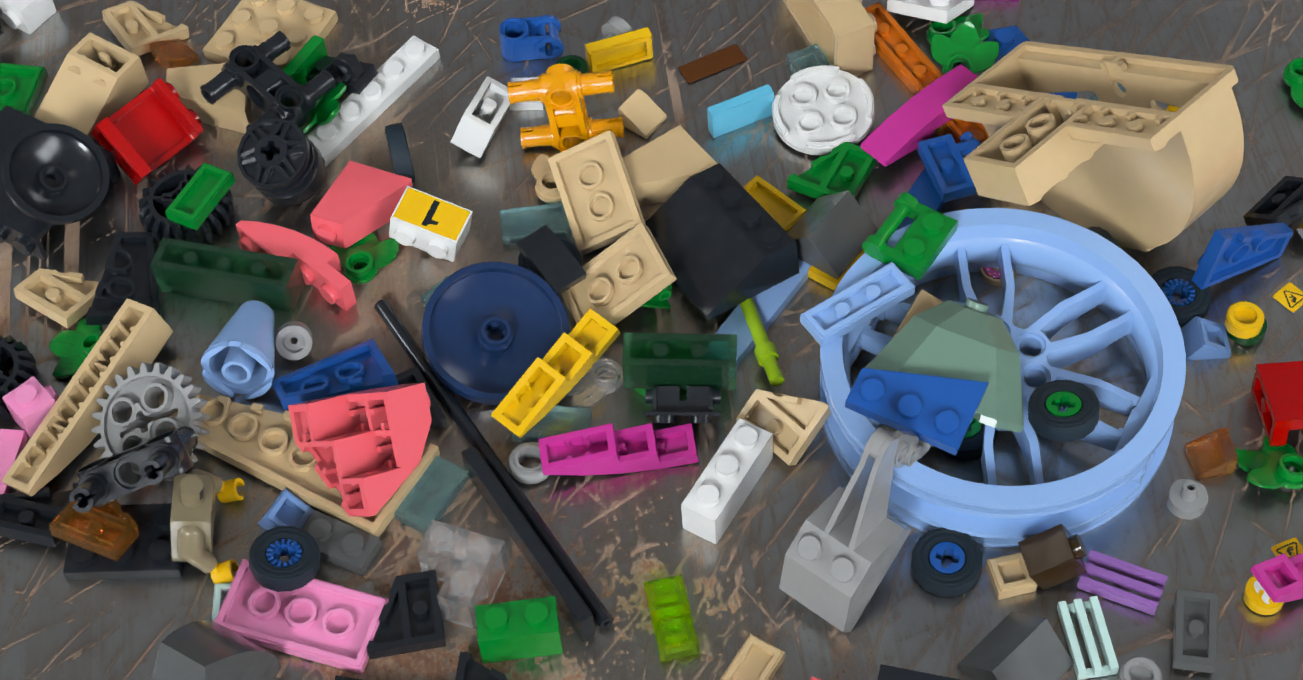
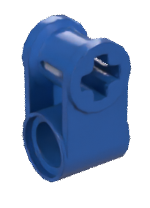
M552 15L508 18L504 20L499 26L502 57L510 62H519L522 60L554 59L560 56L564 49L563 42L559 38V33L561 32L560 20ZM546 24H547L548 27H549V32H546V29H545V25H546ZM548 42L550 43V50H547L546 43Z

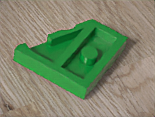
M844 142L832 149L830 154L821 156L811 162L809 170L799 176L795 173L791 174L787 179V189L815 199L849 190L852 196L856 198L877 160L861 149L860 146Z

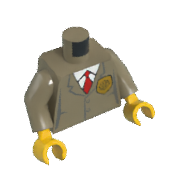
M190 469L184 474L175 476L173 480L170 516L172 561H186L202 572L210 573L214 584L232 583L235 577L233 572L239 568L238 563L234 559L217 563V557L212 554L216 494L221 503L243 500L244 497L239 496L236 487L244 486V481L241 478L222 481L221 477L202 469Z

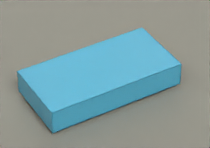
M767 84L708 107V131L711 136L716 138L772 116L774 91Z

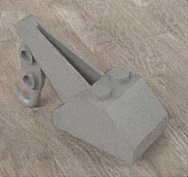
M878 428L867 441L859 464L847 487L839 486L804 521L785 554L779 589L842 632H851L912 530L887 514L894 467L901 468L904 465L911 467L916 460L922 458L932 445L919 440L916 435L910 432L897 430L891 433L890 431L886 432Z

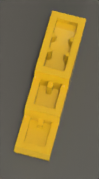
M589 308L568 335L564 332L543 359L539 357L535 359L492 412L491 416L521 439L590 370L619 336V329Z

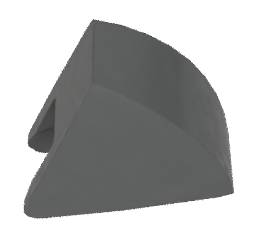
M203 620L186 624L173 631L161 641L152 680H274L281 665L279 659L271 652L216 622Z

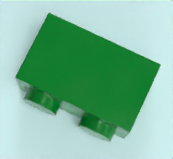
M555 596L475 606L477 638L483 664L563 654L560 621Z

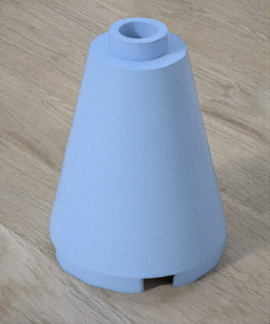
M255 300L244 302L203 353L201 358L203 370L201 374L205 382L213 390L231 398L234 397V394H246L245 399H254L264 395L272 386L275 376V315L267 304Z

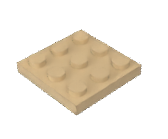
M241 0L203 48L205 59L217 63H226L229 61L230 52L234 48L241 45L258 46L272 37L277 31H281L289 39L291 44L289 46L291 48L272 62L283 70L312 36L316 35L323 39L326 38L338 22L337 12L304 0Z

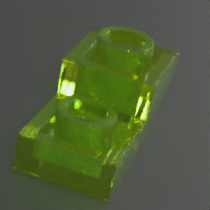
M682 574L643 582L660 661L663 662L700 654L699 642Z

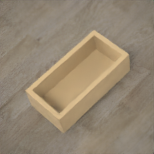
M783 0L824 65L838 66L840 70L854 76L873 70V56L876 55L874 33L877 32V22L872 13H867L861 0Z

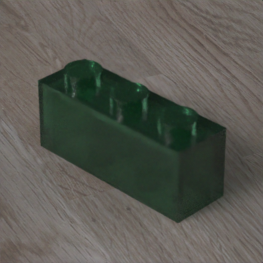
M624 333L622 356L624 388L653 389V385L680 386V389H687V386L714 385V389L736 390L737 334Z

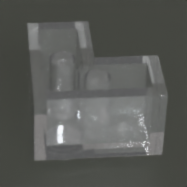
M432 520L417 550L422 572L436 570L437 579L444 581L437 595L443 619L477 630L475 606L492 604L509 566L505 541Z

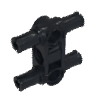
M277 31L272 37L258 46L241 45L234 48L230 52L229 61L221 68L222 72L205 85L203 84L200 89L202 96L212 105L232 90H239L265 113L260 118L246 126L247 132L257 123L273 118L288 120L299 128L307 122L308 113L314 110L316 102L329 91L336 88V81L327 70H322L320 74L304 85L295 82L272 62L291 48L289 46L291 45L286 35L281 31Z
M182 426L133 448L115 453L110 457L98 459L82 467L76 472L79 478L78 486L69 495L70 503L77 500L72 506L73 509L81 513L88 512L92 507L105 505L120 496L148 485L158 484L162 480L175 477L187 471L194 465L191 454L192 449L198 443L197 436L191 438L195 433L194 429L189 426ZM129 462L138 465L140 475L132 472L131 463Z

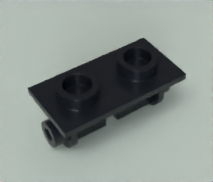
M653 385V389H646L645 402L646 404H653V411H645V415H653V423H676V415L691 416V423H713V416H721V412H714V404H721V389H714V385L687 386V400H680V386Z

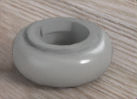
M524 442L516 446L510 453L508 470L512 477L520 483L527 485L538 484L550 476L543 474L541 463L534 468L521 466V463L528 458L534 457L541 460L539 442Z

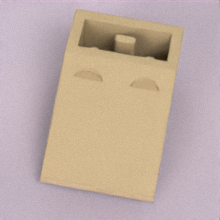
M89 32L67 53L34 118L45 123H56L73 127L93 140L95 137L91 132L96 124L104 118L112 116L149 85L140 57Z

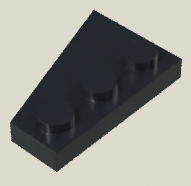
M152 232L116 233L105 263L102 279L97 285L92 306L89 307L86 316V325H109L127 298L154 308L160 315Z

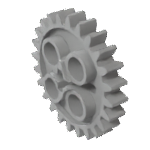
M157 362L154 367L148 363H141L140 370L131 366L127 367L128 378L116 374L115 380L118 386L105 385L104 388L109 394L108 399L97 398V402L103 407L102 412L92 413V417L101 420L99 426L91 429V432L101 434V439L94 444V447L106 449L99 459L133 448L140 441L143 443L170 431L174 426L175 429L182 426H189L194 429L195 433L191 438L197 436L199 439V435L209 434V430L201 427V422L210 419V415L200 413V409L208 402L205 399L195 398L201 391V387L193 384L190 385L192 377L180 374L181 369L172 366L167 368V365ZM164 392V402L159 407L158 399L161 393ZM129 407H132L131 417H130V419L127 421V420H126L127 410L129 409ZM179 411L176 416L169 418V416ZM131 430V432H129V433H127L125 436H123V434H124L126 431ZM198 440L194 448L205 449V446ZM192 452L191 459L196 463L198 460ZM129 462L131 463L132 472L140 475L138 465ZM174 477L169 478V479H166V480H167V481H173V480H174Z

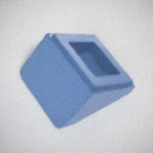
M1195 316L1181 328L1186 359H1224L1232 356L1225 325Z
M284 489L277 495L257 524L267 530L278 526H293L302 529L314 512V509L287 489Z

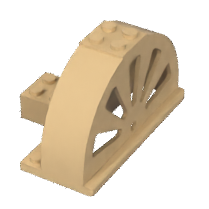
M1025 41L942 105L948 118L982 123L989 135L987 140L963 158L979 196L1024 206L1033 205L1041 200L1065 220L1085 228L1100 227L1106 230L1117 241L1119 246L1143 252H1149L1155 247L1170 242L1221 199L1234 185L1243 163L1244 133L1240 112L1232 87L1238 83V77L1233 65ZM1117 82L1124 86L1126 93L1118 87ZM1092 91L1097 95L1098 101L1082 98L1070 99L1049 93ZM1155 101L1172 105L1180 109H1178L1176 112L1166 111L1159 107Z

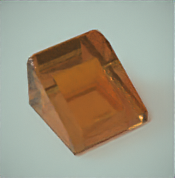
M179 38L156 41L149 44L154 60L166 70L167 68L189 66L200 58L194 50Z
M1226 427L1212 431L1185 444L1184 448L1196 479L1234 473L1238 455Z

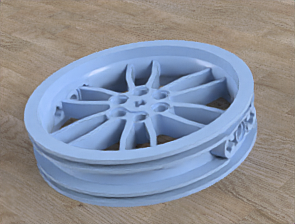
M976 208L943 213L958 221L957 231L921 280L905 273L903 274L914 286L937 278L957 274L959 299L961 303H966L967 298L977 300L971 287L969 272H979L981 267L1000 269L1003 312L1001 316H995L1003 320L1020 353L1024 427L1021 433L1014 431L1013 433L1027 463L1030 485H997L993 452L995 430H1007L993 428L984 424L981 456L984 484L946 475L918 461L911 467L906 465L901 468L894 467L887 512L927 533L930 530L943 527L966 533L977 542L979 547L1020 548L1018 542L1061 523L1072 535H1081L1093 530L1122 512L1144 491L1157 473L1167 452L1186 378L1185 346L1176 315L1163 291L1136 260L1109 240L1085 227L1047 214L1010 208ZM911 224L895 231L886 244L894 248ZM864 253L843 276L833 295L887 264ZM1012 269L1016 270V274L1041 279L1076 294L1057 304L1027 329L1018 328L1012 323L1015 293ZM905 302L898 303L822 348L820 346L819 401L827 402L831 411L823 426L835 456L850 478L859 464L867 441L877 428L884 425L845 407L846 399L852 389L850 368L861 349L877 356L891 341L892 336L875 330L879 320L884 321V319L900 325L911 304ZM1094 307L1100 309L1112 320L1087 333L1054 342L1049 341L1062 327ZM1126 335L1144 366L1147 386L1142 396L1139 397L1101 379L1061 368L1091 357ZM1054 380L1079 382L1093 390L1099 400V407L1128 416L1124 428L1120 427L1118 430L1098 421L1092 433L1085 438L1079 439L1113 451L1110 458L1077 475L1044 483L1039 442L1028 420V401L1036 389L1030 386L1039 387L1044 383ZM1061 407L1060 411L1066 412V409H1063V407Z

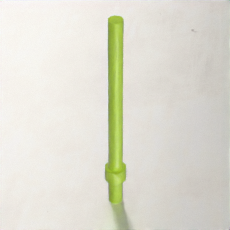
M753 298L747 299L740 303V307L756 346L754 349L758 364L764 367L770 385L773 387L780 386L784 383L785 379L778 364V351L775 344L769 341Z

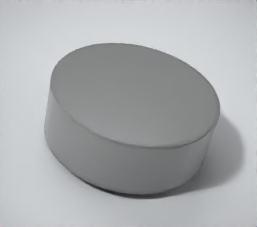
M1134 656L1123 663L1119 680H1162V672L1158 664L1152 659L1144 656Z

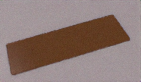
M733 44L682 65L678 69L690 84L747 60L738 45Z

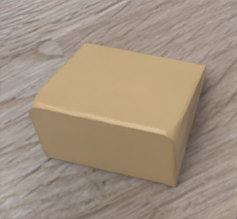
M639 88L618 109L619 116L623 117L624 127L645 139L667 119V115Z

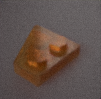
M116 499L105 505L92 507L91 510L84 513L73 509L72 506L77 500L69 502L49 524L52 536L115 561L119 560L139 536L138 524L128 513L122 511L121 504Z

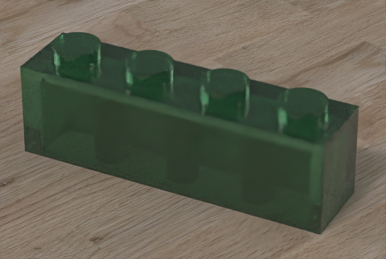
M162 238L150 265L160 291L236 304L255 300L267 304L273 310L291 313L295 312L305 287L298 259L169 238Z

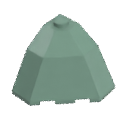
M967 298L966 303L948 300L914 315L865 367L869 369L989 382L974 418L980 423L993 428L1019 433L1022 432L1024 427L1020 353L1003 320L987 312L989 305L972 298Z

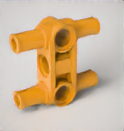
M555 64L550 66L546 73L539 75L538 79L516 82L508 81L507 90L510 104L541 101V103L545 104L550 123L533 127H520V139L523 149L553 146V148L563 152L608 130L613 132L616 138L625 137L622 116L592 119V117L588 116L584 100L586 95L615 92L612 70L581 74V71L575 70L570 65Z

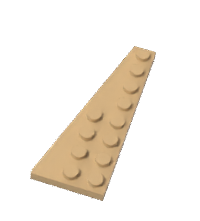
M162 392L161 395L159 396V399H158V405H159V407H160V406L163 404V402H164V398H165L164 392ZM198 394L195 397L207 400L208 403L200 409V413L210 415V419L201 422V427L210 431L207 435H199L198 440L205 446V449L202 450L280 490L287 489L303 502L348 525L380 537L440 456L438 446L431 443L429 446H425L419 465L376 515L370 517L348 516L341 506L342 495L336 487L329 489L314 469L317 463L315 458L309 451L302 453L295 443L289 411L285 410L284 413L266 410L263 405L252 403L251 406L232 402L230 397L222 395L214 398ZM179 411L169 416V418L176 416Z

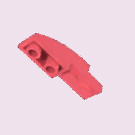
M240 220L235 224L240 237L238 244L249 257L255 255L260 259L270 274H278L288 283L298 276L304 284H312L319 289V292L328 303H336L345 311L357 303L351 281L343 276L338 254L324 244L307 235L274 224Z

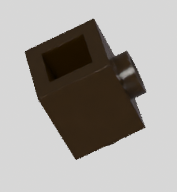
M1062 523L1018 542L1030 578L1043 590L1087 572L1082 559L1087 556V551L1082 539L1078 534L1072 535Z

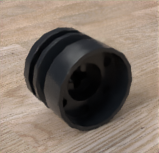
M273 118L257 123L242 137L237 150L238 166L243 176L273 204L286 207L300 205L311 199L322 186L326 174L325 160L314 143L291 121Z

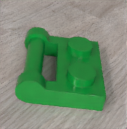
M903 192L895 200V208L876 233L866 238L862 248L870 257L885 264L893 262L901 272L921 280L957 231L958 221L919 203L910 193ZM906 216L913 219L914 222L894 248L888 246L886 243Z

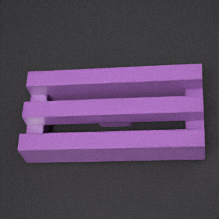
M1090 550L1087 562L1085 563L1087 572L1080 576L1077 588L1154 616L1168 576ZM1090 575L1111 582L1116 587L1091 579ZM1131 589L1136 592L1148 595L1152 597V599L1150 600L1139 595L1127 592L1125 590Z

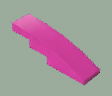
M960 64L939 77L909 99L861 143V149L885 167L914 151L918 147V142L932 139L935 129L953 119L946 116L942 105L978 76Z
M610 423L538 439L544 475L584 476L623 474L665 469L699 462L692 423L654 431L652 423L617 431L614 430L613 424Z

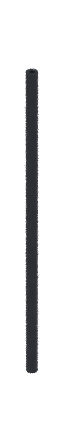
M385 299L379 300L375 304L374 309L413 364L418 367L425 381L471 446L476 447L593 613L594 620L601 629L610 626L614 621L611 614L454 394L434 374L424 352Z

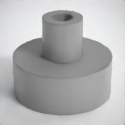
M618 16L611 17L602 26L603 39L633 31L631 26Z
M290 321L278 329L275 341L276 349L286 359L299 360L307 356L311 351L313 337L310 329L305 324L298 321Z
M1179 479L1170 486L1166 500L1167 507L1178 518L1185 520L1196 519L1205 511L1208 502V492L1203 484L1194 479Z

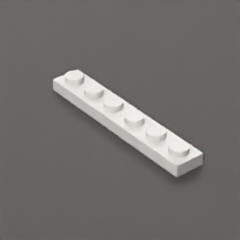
M413 35L377 69L378 74L360 94L352 93L341 103L339 113L330 123L316 126L307 135L323 156L325 167L440 59L438 48Z

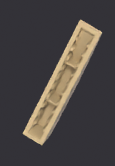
M128 298L125 300L1 480L5 485L29 496L35 495L71 463L98 435L91 432V429L99 426L101 420L92 417V413L102 412L103 407L97 402V398L108 399L109 394L104 388L105 385L117 387L115 375L119 374L128 378L127 367L129 366L140 370L141 363L152 364L173 333L171 327L154 308Z

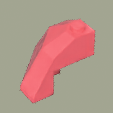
M425 383L369 389L288 405L295 443L302 453L309 451L315 458L317 463L314 469L329 489L336 487L342 495L341 506L348 516L370 517L380 511L419 465L432 421L430 413L431 401L426 392Z

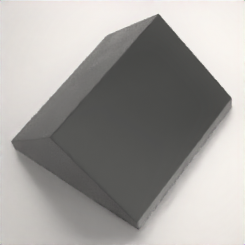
M849 190L818 197L788 231V234L796 241L798 259L838 280L862 252V244L869 235H874L878 228Z
M1011 612L958 663L957 668L972 680H1060L1073 667L1074 662L1047 618Z

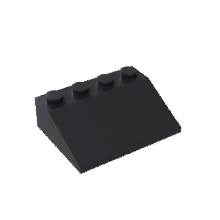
M720 163L690 177L645 222L677 278L674 284L707 321L800 273L796 241Z

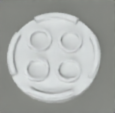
M832 65L812 66L794 73L790 76V80L774 95V101L772 102L773 124L779 137L791 148L816 156L828 155L832 152V149L844 142L857 145L870 131L875 116L874 97L868 84L862 78L859 79L846 71L840 70V67Z

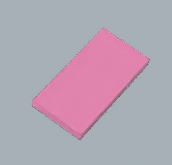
M242 559L215 622L256 645L363 675L369 660L367 645L375 637L380 625L379 616L384 605L389 602V599L315 578L304 587L293 591H273L264 588L255 580L249 567V560Z

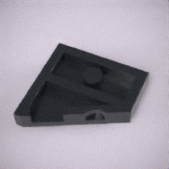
M73 483V490L77 488L78 483ZM45 487L33 496L21 492L0 494V536L56 548L73 519L74 509L72 506L77 502V500L71 503L69 501V495L73 490L51 493L50 488Z

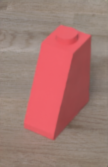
M349 161L310 214L314 239L343 249L358 242L390 222V218L406 187L410 186L413 188L412 179Z

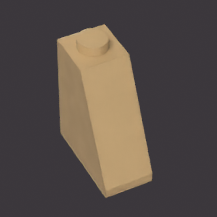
M225 63L167 68L166 82L175 87L179 93L181 103L187 110L192 109L199 116L202 123L246 133V126L252 123L253 102L241 91L234 89L213 105L208 103L201 94L200 87L222 72L221 68Z
M681 125L623 157L639 206L666 202L690 177L717 164Z

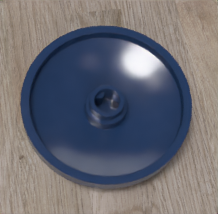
M482 262L454 272L435 289L423 315L421 339L429 366L446 387L468 400L482 404L499 405L537 357L543 359L564 332L567 335L569 334V323L565 308L557 293L537 274L510 263Z

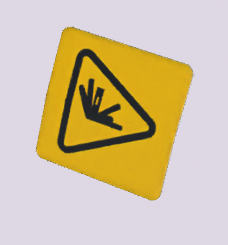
M1291 282L1272 296L1292 313L1303 305V291Z
M1296 537L1272 546L1271 550L1275 556L1285 553L1288 558L1303 553V546Z

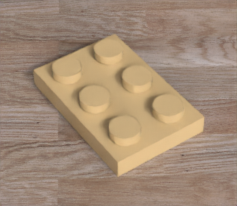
M608 130L548 158L577 249L581 254H588L615 242L641 222L645 224L613 132Z
M641 222L582 266L587 273L586 279L563 292L562 296L576 324L591 308L615 326L677 280L650 229Z

